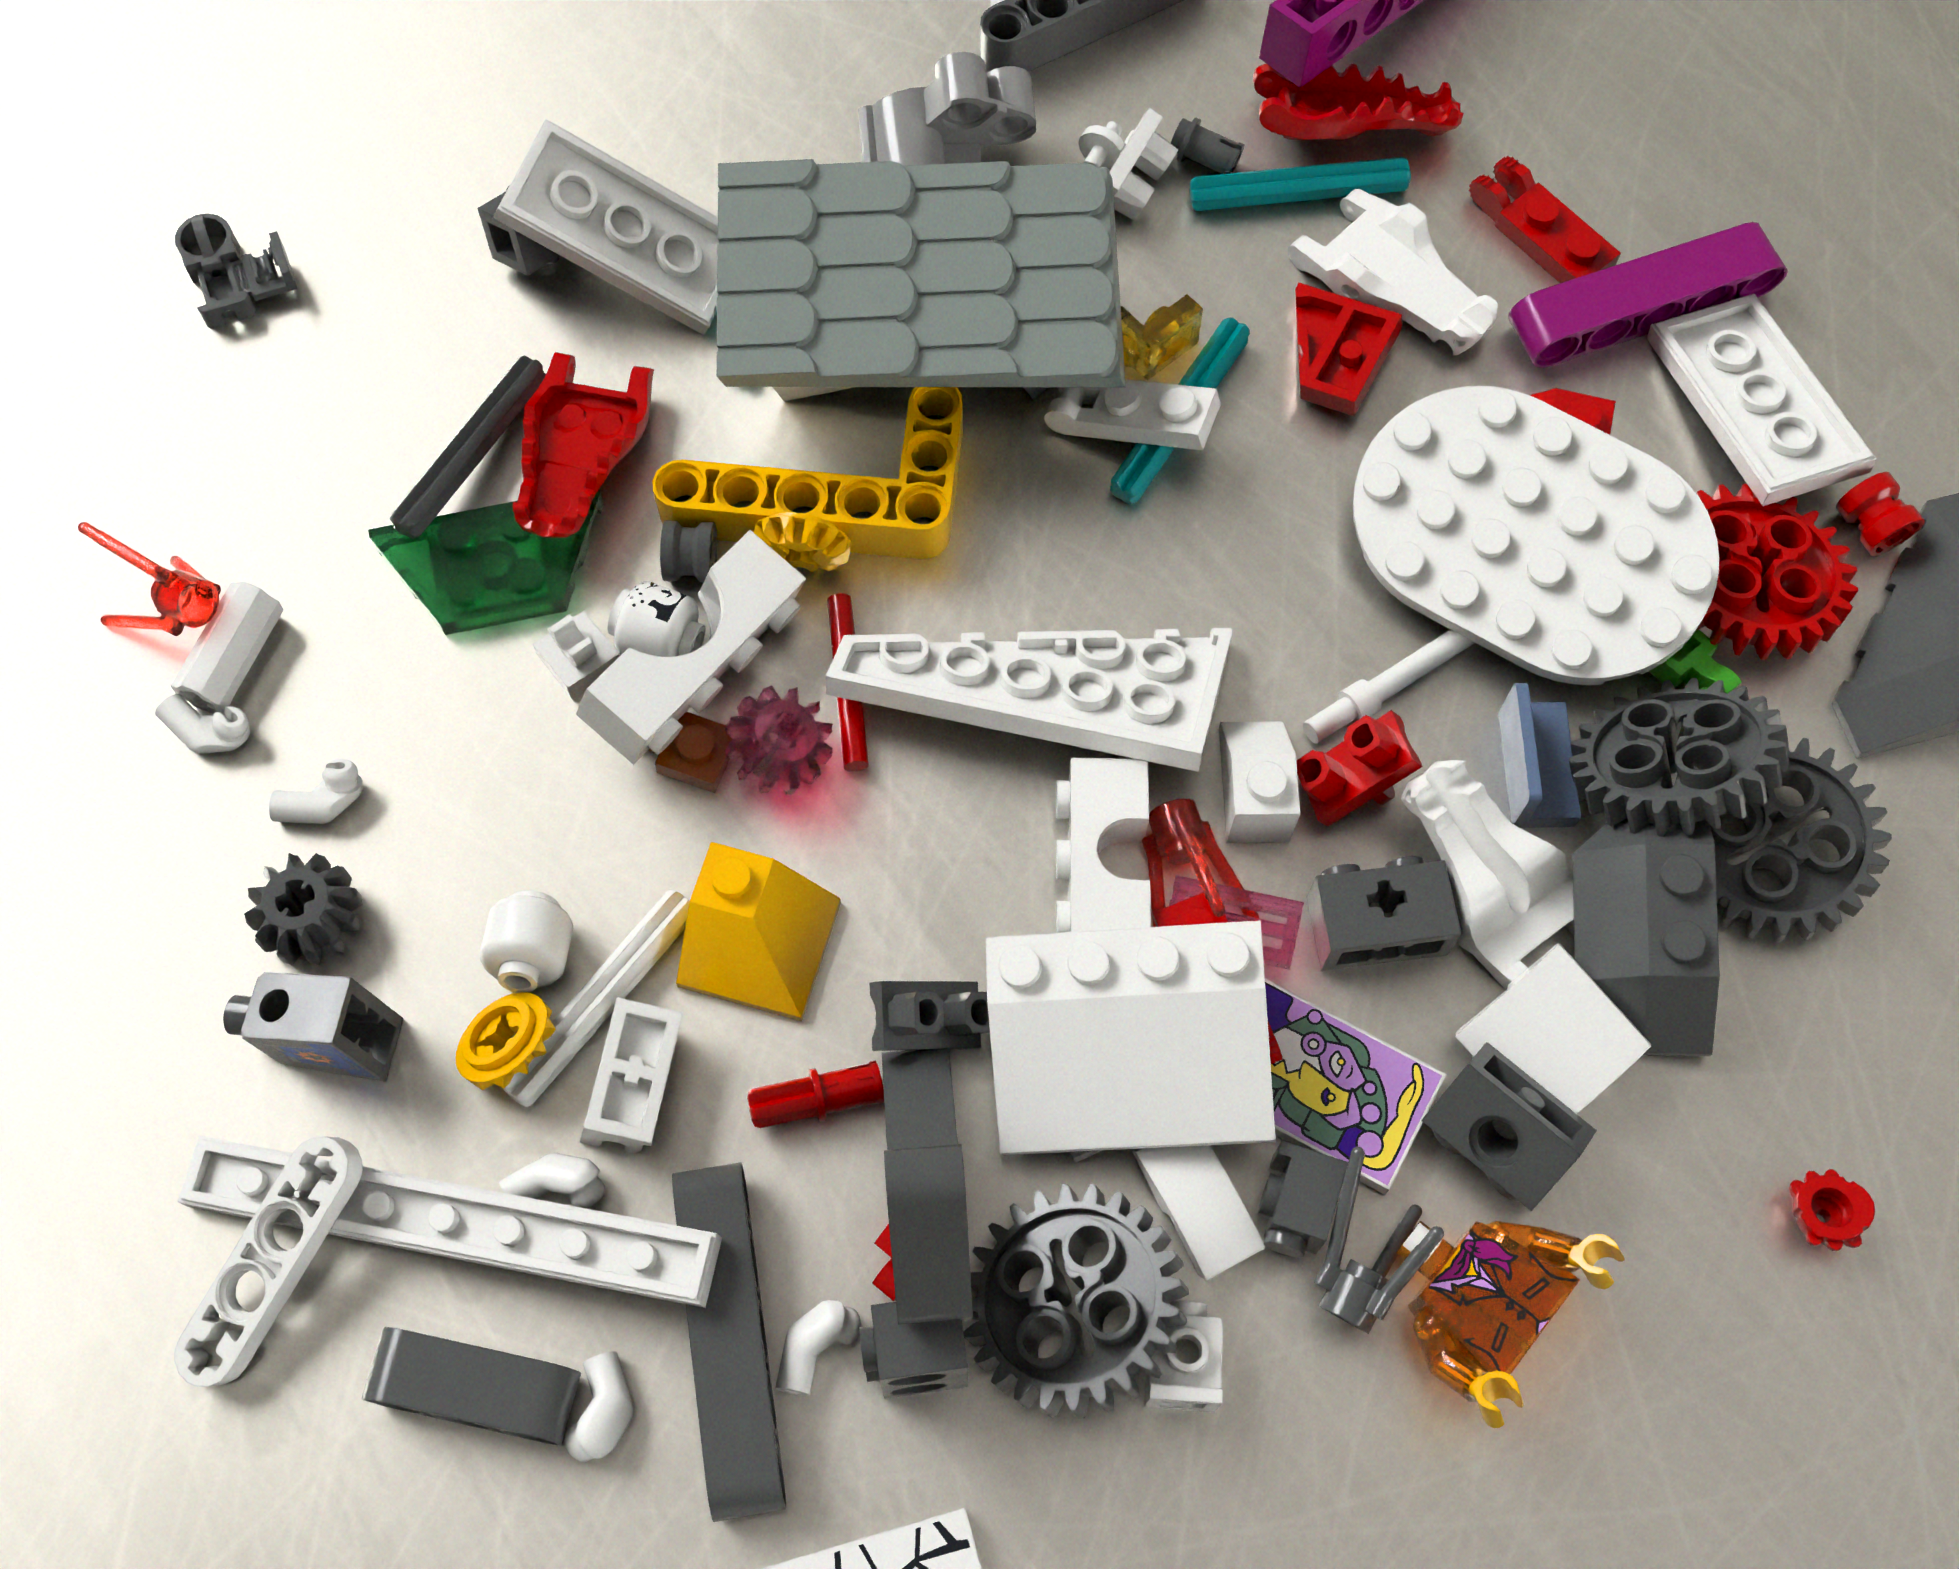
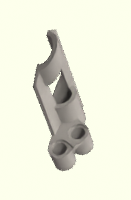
M955 52L939 59L935 64V80L929 86L897 91L883 97L873 105L863 106L858 109L862 162L895 161L903 166L981 162V147L1022 142L1031 138L1036 132V116L1030 73L1023 68L1015 66H1004L987 73L983 58L970 52Z

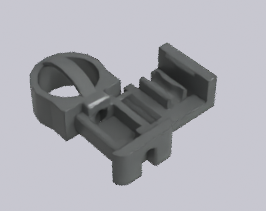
M210 213L197 214L186 219L178 227L175 234V246L182 257L184 267L193 284L200 282L206 304L196 308L208 328L214 329L225 326L227 324L225 318L236 315L239 321L253 317L256 313V307L249 295H253L255 301L298 289L286 249L277 231L269 233L270 247H268V252L266 249H263L262 256L253 257L249 253L240 257V245L227 220L219 215ZM208 236L225 237L223 245L214 252ZM197 242L202 253L200 256L190 254L192 247ZM278 265L282 275L281 277L278 276L276 270V266Z

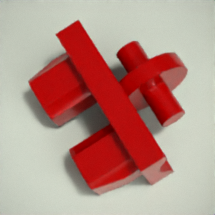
M1392 710L1378 719L1367 715L1363 716L1347 727L1344 741L1326 753L1312 750L1296 760L1297 775L1303 790L1309 797L1318 821L1327 827L1371 799L1380 805L1389 802L1395 798L1393 785L1423 767L1407 739L1401 717Z

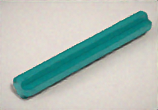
M1396 157L1198 176L1191 179L1189 198L1193 210L1204 211L1346 197L1354 189H1360L1369 194L1401 192L1409 187L1411 170L1406 158Z
M1231 317L1222 320L1178 385L1216 389L1248 343L1250 330L1246 324L1239 323ZM1136 443L1112 477L1111 493L1127 504L1138 502L1175 447Z

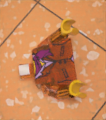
M1420 1221L1395 1253L1405 1260L1431 1228ZM1476 1221L1461 1235L1453 1246L1442 1238L1427 1260L1418 1269V1272L1425 1276L1427 1281L1408 1305L1411 1313L1415 1316L1413 1330L1431 1375L1467 1401L1477 1402L1482 1418L1488 1426L1492 1428L1502 1427L1505 1423L1501 1411L1492 1402L1500 1398H1508L1514 1401L1518 1407L1522 1408L1524 1406L1518 1383L1510 1374L1580 1281L1572 1272H1576L1581 1268L1590 1284L1598 1289H1607L1613 1285L1614 1280L1610 1273L1603 1268L1593 1267L1597 1260L1604 1257L1614 1258L1621 1262L1625 1261L1614 1239L1607 1235L1595 1234L1581 1240L1578 1237L1543 1227L1502 1221H1492L1488 1224Z

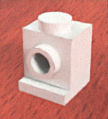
M1171 1301L1170 1304L1180 1309L1185 1315L1187 1323L1181 1326H1166L1165 1334L1174 1344L1181 1339L1193 1341L1199 1349V1359L1195 1363L1185 1364L1180 1362L1174 1353L1156 1350L1151 1358L1158 1365L1162 1375L1158 1379L1146 1374L1145 1407L1215 1412L1223 1403V1389H1221L1223 1318L1207 1317V1305L1201 1302Z

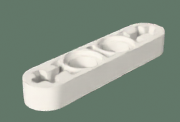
M311 1137L301 1142L293 1151L178 1339L174 1349V1363L178 1374L186 1383L196 1387L227 1384L237 1379L246 1369L359 1183L362 1175V1159L358 1149L350 1141L339 1137ZM333 1155L330 1166L337 1172L333 1181L320 1180L318 1182L322 1172L314 1165L317 1157H331ZM295 1190L311 1191L308 1199L319 1201V1208L309 1200L295 1197ZM288 1209L295 1211L303 1223L302 1237L298 1244L290 1250L281 1248L276 1243L273 1235V1226L277 1217ZM249 1271L257 1273L263 1279L265 1285L264 1299L261 1305L252 1312L244 1310L236 1298L238 1281ZM231 1323L244 1326V1330L226 1331ZM221 1338L216 1348L218 1356L223 1358L221 1365L206 1367L209 1354L202 1348L204 1341L219 1340Z

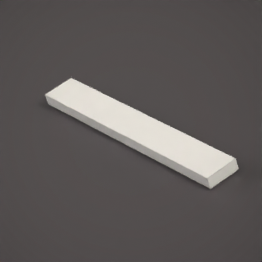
M199 1135L177 1202L187 1207L252 1219L292 1153ZM316 1159L314 1165L322 1172L318 1182L320 1180L333 1181L337 1172L331 1168V1160ZM362 1166V1175L356 1189L328 1233L330 1235L706 1308L722 1237L713 1232ZM295 1190V1197L309 1200L319 1208V1201L308 1199L311 1191ZM290 1209L282 1212L275 1221V1224L303 1229L300 1216Z

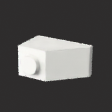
M1283 721L1220 722L1219 735L1226 843L1290 842L1300 816L1296 753Z

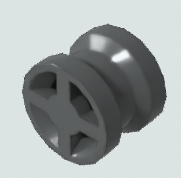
M665 520L660 541V567L663 581L677 582L682 576H695L699 582L704 583L710 568L717 562L716 524L714 522H701L697 527H683L678 521Z

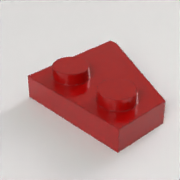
M1298 283L1295 288L1300 399L1355 417L1402 330V314Z

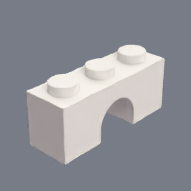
M1071 758L1068 781L1057 780L1056 819H1068V840H1057L1056 879H1068V901H1057L1056 933L1151 927L1150 880L1119 878L1106 870L1098 856L1106 847L1115 843L1144 842L1149 822L1148 761L1121 758Z

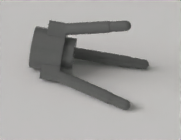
M1357 1146L1352 1149L1325 1262L1314 1283L1326 1289L1318 1306L1369 1334L1377 1318L1382 1321L1384 1320L1394 1299L1442 1240L1444 1231L1438 1226L1431 1228L1389 1280L1385 1278L1404 1247L1402 1244L1410 1236L1422 1215V1208L1416 1204L1412 1205L1401 1223L1398 1224L1372 1269L1350 1259L1345 1271L1340 1269L1365 1156L1363 1148Z

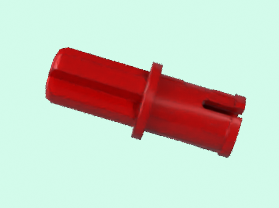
M875 1060L870 1061L869 1064L818 1074L816 1068L809 1069L808 1077L752 1088L748 1091L747 1101L754 1126L764 1128L817 1116L819 1122L826 1121V1114L875 1103L883 1104L884 1089L880 1070Z

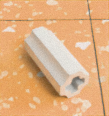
M245 581L240 583L231 582L170 685L175 694L178 693L193 706L209 713H224L225 707L231 703L284 609L280 601L267 594L262 588Z

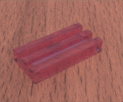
M1175 876L1173 894L1169 906L1185 900L1186 896L1193 897L1214 888L1220 904L1287 918V923L1282 924L1224 911L1228 922L1261 920L1263 936L1283 940L1281 949L1263 946L1264 964L1290 970L1304 902L1188 877Z

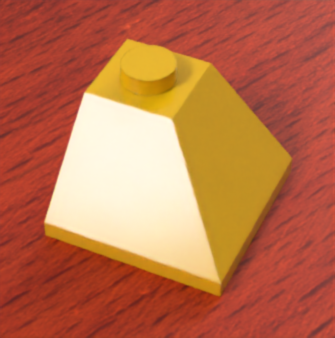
M711 842L689 902L676 980L677 987L802 1021L841 904V899L773 858Z

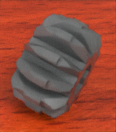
M288 853L286 869L278 872L273 867L264 866L263 874L269 882L266 886L247 888L248 898L256 906L244 913L247 925L252 930L257 931L255 942L264 952L270 953L276 951L277 957L283 963L293 965L302 954L310 964L320 965L322 948L328 945L336 952H344L345 944L339 935L342 931L360 930V921L352 911L363 905L360 893L356 888L350 887L352 877L343 866L339 867L338 865L331 868V864L326 857L317 853L306 864L298 855Z

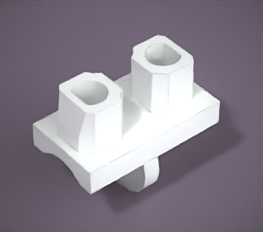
M1150 107L1145 112L1136 129L1129 133L1125 141L1120 137L1123 131L1122 127L1118 123L1110 121L1106 127L1100 125L1087 127L1078 142L1079 149L1086 158L1084 163L1108 168L1113 180L1114 209L1132 220L1144 208L1155 188L1133 174L1131 169L1133 166H1136L1158 181L1178 151L1176 147L1155 131L1163 117Z

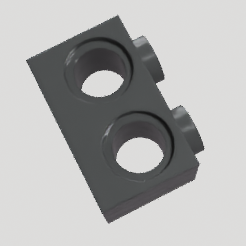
M896 1302L871 1305L873 1326L859 1327L862 1360L867 1382L880 1380L884 1399L968 1387V1363L962 1320L898 1325Z

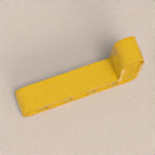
M915 387L912 390L908 402L898 479L694 460H673L659 468L652 480L653 493L662 524L665 520L678 521L683 527H697L701 522H714L716 524L718 541L738 542L749 530L754 532L755 524L760 519L777 513L792 512L801 506H809L814 509L804 514L825 519L847 535L851 541L850 553L914 559L933 558L947 548L951 537L963 436L962 394L957 387ZM932 415L944 416L945 418L933 420L927 417ZM931 465L940 468L936 471L928 472L919 469ZM680 496H693L690 500H687L685 502L673 501L674 499ZM740 501L754 502L753 504L742 508H737L733 506L734 504ZM858 512H870L874 514L873 516L865 519H858L852 517V515ZM918 517H928L935 520L929 524L912 522V520Z

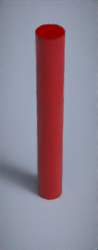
M845 593L833 594L827 598L833 659L843 636L855 635L851 596ZM837 697L844 769L847 771L864 770L869 767L862 702Z

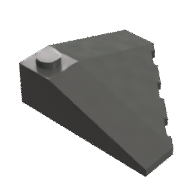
M1959 493L1928 500L1923 505L1920 514L1924 518L1925 523L1914 547H1906L1902 551L1885 587L1886 590L1892 592L1883 614L1875 613L1870 619L1854 654L1862 659L1851 682L1844 680L1839 686L1831 704L1856 759L1959 732Z

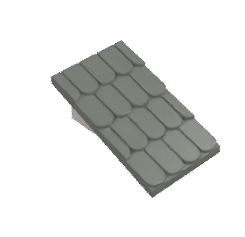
M813 159L718 163V351L716 376L726 387H773L783 401L854 387H1126L1113 180L1107 167H1096L1090 163L1010 166L1008 161L906 166L895 161L816 164Z

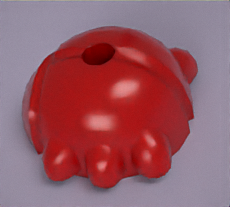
M1833 1169L1827 1170L1821 1176L1815 1171H1808L1804 1176V1183L1799 1180H1794L1790 1183L1789 1191L1793 1197V1215L1797 1218L1796 1224L1805 1235L1808 1244L1811 1246L1822 1244L1831 1251H1839L1843 1244L1850 1248H1857L1862 1244L1860 1235L1870 1227L1875 1215L1874 1201L1862 1186L1854 1181L1847 1182L1844 1177H1840ZM1817 1214L1821 1215L1825 1222L1820 1221Z

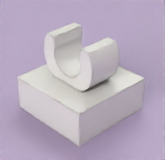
M584 610L574 617L569 614L548 628L549 634L533 644L537 656L571 699L586 690L620 656Z

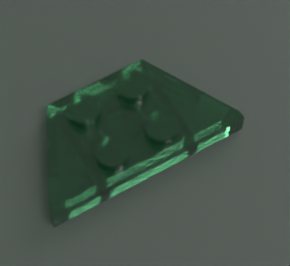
M599 489L591 502L588 515L577 533L568 538H544L522 530L515 521L513 502L436 516L422 535L416 539H411L404 534L401 535L394 529V525L368 529V533L375 550L392 566L402 583L415 599L422 603L429 616L445 635L567 611L575 589L574 575L583 566L590 546L588 535L596 513L601 514L604 501L601 489Z

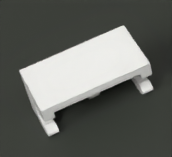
M620 997L616 998L580 1143L598 1147L604 1141H611L625 1145L624 1149L631 1153L641 1152L643 1145L651 1146L683 1012Z

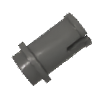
M1182 118L1171 140V144L1178 149L1177 160L1183 162L1185 158H1188L1221 174L1233 173L1245 144L1237 143L1200 126L1201 119L1194 118L1191 122Z

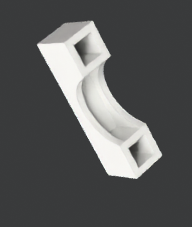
M749 530L710 568L698 593V597L704 606L709 620V641L691 653L674 657L654 656L628 648L586 689L576 715L633 765L649 749L659 755L682 730L683 725L677 720L690 707L697 713L704 710L723 687V684L718 679L730 667L738 673L742 671L763 646L757 639L769 627L776 633H779L795 616L801 605L794 599L806 578L753 531Z

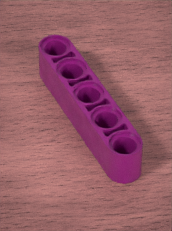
M1750 222L1538 290L1515 304L1508 314V320L1533 364L1537 368H1546L1648 335L1651 324L1751 294H1755L1759 298L1776 288L1785 279L1788 270L1759 223Z

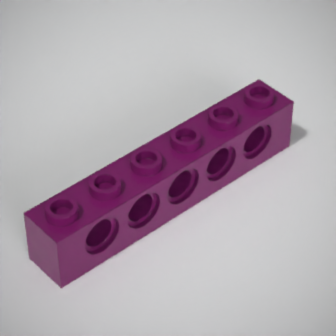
M1276 0L1269 6L1259 59L1300 88L1424 0Z

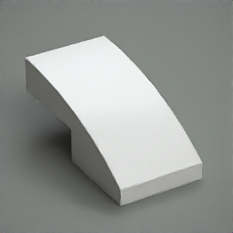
M1210 1145L1132 1150L1161 1211L1170 1216L1201 1278L1207 1281L1266 1248L1239 1194Z

